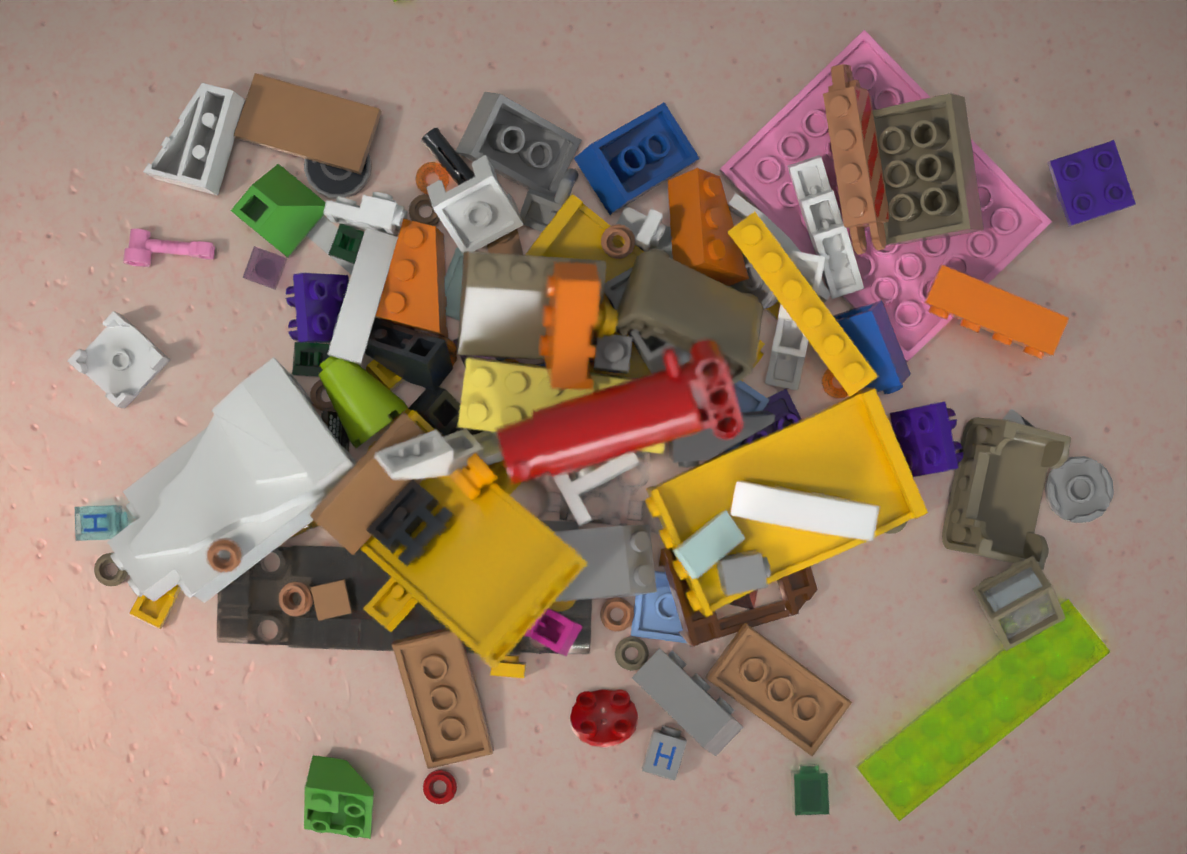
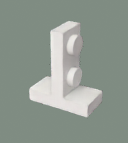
M625 206L617 224L625 225L632 230L635 236V245L644 252L651 249H660L669 254L670 258L673 259L671 228L662 224L664 214L651 209L648 216Z
M633 452L607 460V464L595 469L594 465L588 466L575 474L577 480L571 482L567 473L553 477L580 527L592 521L580 496L639 465V461Z

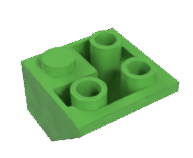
M277 164L250 186L231 209V212L289 258L324 216L326 202L280 164Z
M313 755L305 784L304 829L313 830L318 833L327 832L347 835L352 838L362 837L371 839L374 791L347 760Z

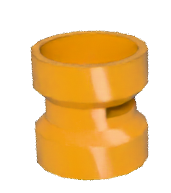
M476 452L467 459L466 467L457 468L449 475L472 501L480 494L483 484L490 485L498 478Z

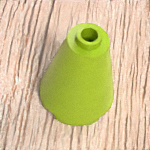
M330 356L320 364L323 371L318 374L355 449L408 408L401 398L357 363Z

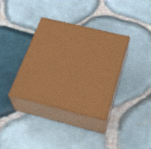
M345 580L310 587L318 621L353 613Z

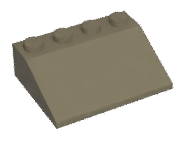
M949 93L873 110L890 214L889 222L884 223L886 246L984 231L965 97Z
M464 251L457 354L545 360L544 356H539L538 345L540 335H545L546 327L542 325L543 306H549L550 297L546 296L547 275L553 276L554 262L596 264L600 279L599 308L604 299L606 261ZM593 329L591 345L596 347L597 337H595ZM589 357V362H593L594 358Z

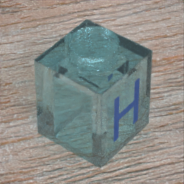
M122 505L74 507L76 541L112 539L128 526L127 513L122 512Z

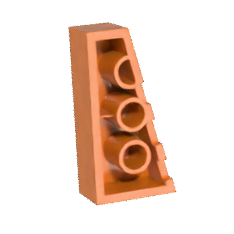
M945 265L939 266L923 303L930 306L928 312L946 320L949 315L962 320L960 326L979 333L980 329L993 334L991 339L1007 346H1011L1013 342L1024 347V353L1041 360L1043 356L1054 355L1069 320V317Z

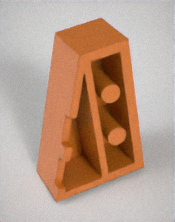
M695 168L668 180L673 260L726 286L749 279L742 252L728 233L734 227L720 176L700 168Z
M403 218L376 316L403 327L448 338V328L446 327L447 296H445L444 276H446L444 234L438 228Z
M554 262L553 276L547 275L546 296L550 297L549 306H543L542 325L546 327L545 335H540L538 350L539 356H544L551 389H593V378H591L588 364L589 357L595 358V346L591 345L593 328L594 325H597L600 292V279L596 264Z

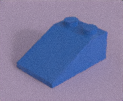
M665 102L590 144L574 158L609 215L638 199L700 159Z

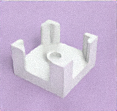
M486 155L472 162L471 165L475 177L446 192L442 180L427 186L434 211L462 254H464V251L474 252L523 226L515 201L510 193H505Z
M113 311L102 323L107 327L85 350L78 349L67 361L77 371L86 374L96 383L116 407L125 409L170 359L123 315Z

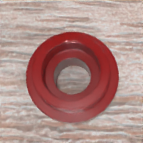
M435 770L428 774L424 780V795L432 803L445 804L456 794V780L448 771ZM436 781L445 782L447 788L444 792L439 793L434 789Z

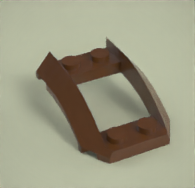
M666 547L662 548L660 552L659 567L664 566L683 629L679 633L690 647L736 633L744 623L750 627H755L797 615L805 602L809 601L818 590L811 566L777 580L782 600L719 619L717 618L716 611H713L712 615L706 617L700 610L694 611L689 603L686 592L691 590L686 579L680 580L672 562L677 560L672 547L666 549Z

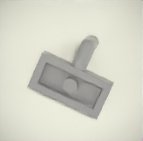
M571 168L566 171L559 184L555 198L529 189L520 212L523 225L541 232L545 229L570 196L579 176L577 170Z

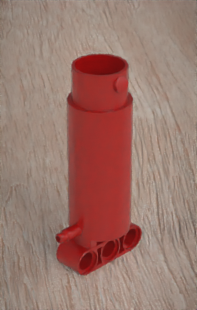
M710 339L696 342L690 350L691 362L682 365L679 364L674 349L666 348L663 351L665 370L531 411L532 417L497 427L496 432L513 484L548 473L551 474V477H556L708 428H712L713 433L719 439L728 440L738 436L743 429V420L729 370L719 344Z

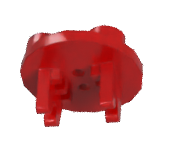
M602 689L592 692H581L576 697V703L572 707L570 715L572 730L581 741L591 746L605 748L619 745L629 739L636 730L638 722L635 704L630 700L628 692L624 690Z

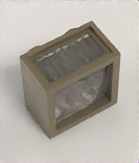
M1034 556L1026 560L1017 561L1006 571L995 577L986 578L980 585L973 588L989 624L1006 651L1066 619L1051 583Z

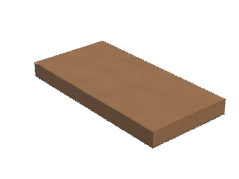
M255 73L234 137L361 174L382 111L376 107Z
M403 413L309 516L354 555L371 537V534L367 531L368 527L412 480L392 479L375 458V453L425 433ZM424 478L413 480L419 484Z
M746 623L743 624L705 676L708 681L811 756L815 754L852 703Z
M449 628L394 640L392 647L427 769L493 754L494 749L464 642Z

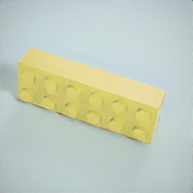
M468 356L466 358L458 427L496 432L497 427L532 417L531 411L636 378L590 372L591 378H593L592 390L551 389L546 366ZM665 443L639 451L663 454Z

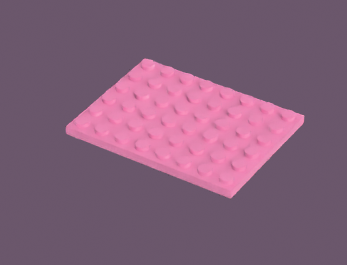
M865 30L719 170L754 207L777 225L803 253L816 255L797 200L788 165L818 155L822 157L829 184L834 191L843 221L823 93H827L828 86H832L831 67L840 64L851 66L854 80H859L861 88L868 90L873 110L931 98ZM972 139L971 144L984 231L889 245L885 249L875 250L870 227L868 226L864 227L867 243L866 252L858 255L854 252L864 289L843 295L842 297L853 309L882 300L906 362L953 318L951 315L948 316L947 320L928 312L930 306L923 304L940 265H945L980 281L989 283L1052 222ZM847 228L848 235L851 241L850 229Z

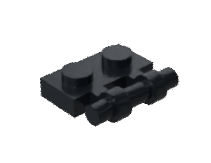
M412 479L368 527L367 531L393 554L402 544L406 546V549L397 558L408 567L416 557L420 559L426 552L424 548L437 533L441 535L447 529L445 525L454 515L443 506L434 516L431 512L439 502ZM423 521L427 523L415 539L410 537Z

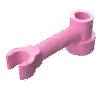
M131 229L129 246L125 248L123 263L138 267H149L153 252L187 255L212 260L214 259L215 246L211 242L203 241L176 242L150 239V231Z

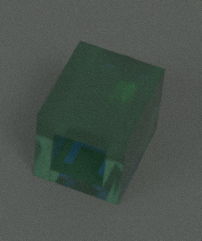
M819 764L799 765V770L791 771L793 813L795 815L829 814L828 773L825 769L819 770Z

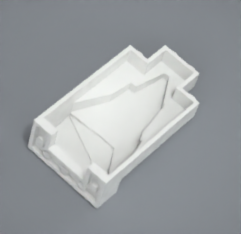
M272 358L243 380L212 409L214 416L206 429L123 491L129 500L126 507L136 520L107 543L114 552L110 555L113 562L121 571H127L131 577L127 582L137 596L141 597L144 595L155 602L178 584L189 598L194 596L205 603L313 521L309 516L310 513L357 464L312 406L313 402L296 378L275 358ZM227 538L235 541L240 546L242 560L234 571L221 573L209 565L207 551L215 540ZM219 551L221 558L229 559L231 557L229 551Z

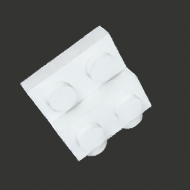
M373 192L372 197L363 195L361 206L356 205V201L337 197L336 202L327 200L324 214L333 223L345 224L363 230L369 228L397 236L398 230L401 229L403 218L407 219L408 211L405 210V206L398 205L395 200H392L393 196Z

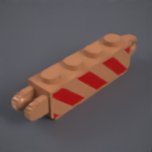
M840 64L831 67L832 86H828V92L823 93L844 228L850 229L854 252L858 255L866 252L867 243L864 227L868 226L870 227L875 250L885 249L886 235L884 223L889 222L890 214L871 97L867 89L861 88L859 80H854L851 66Z

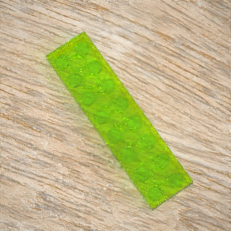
M1065 598L1060 602L1066 619L1007 651L1004 648L855 766L898 821L902 820L1110 653V650L1069 599Z

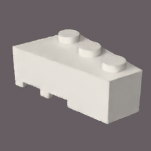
M202 83L180 115V122L170 137L166 136L161 144L163 146L152 164L148 163L143 172L160 181L218 196L245 99L233 90Z

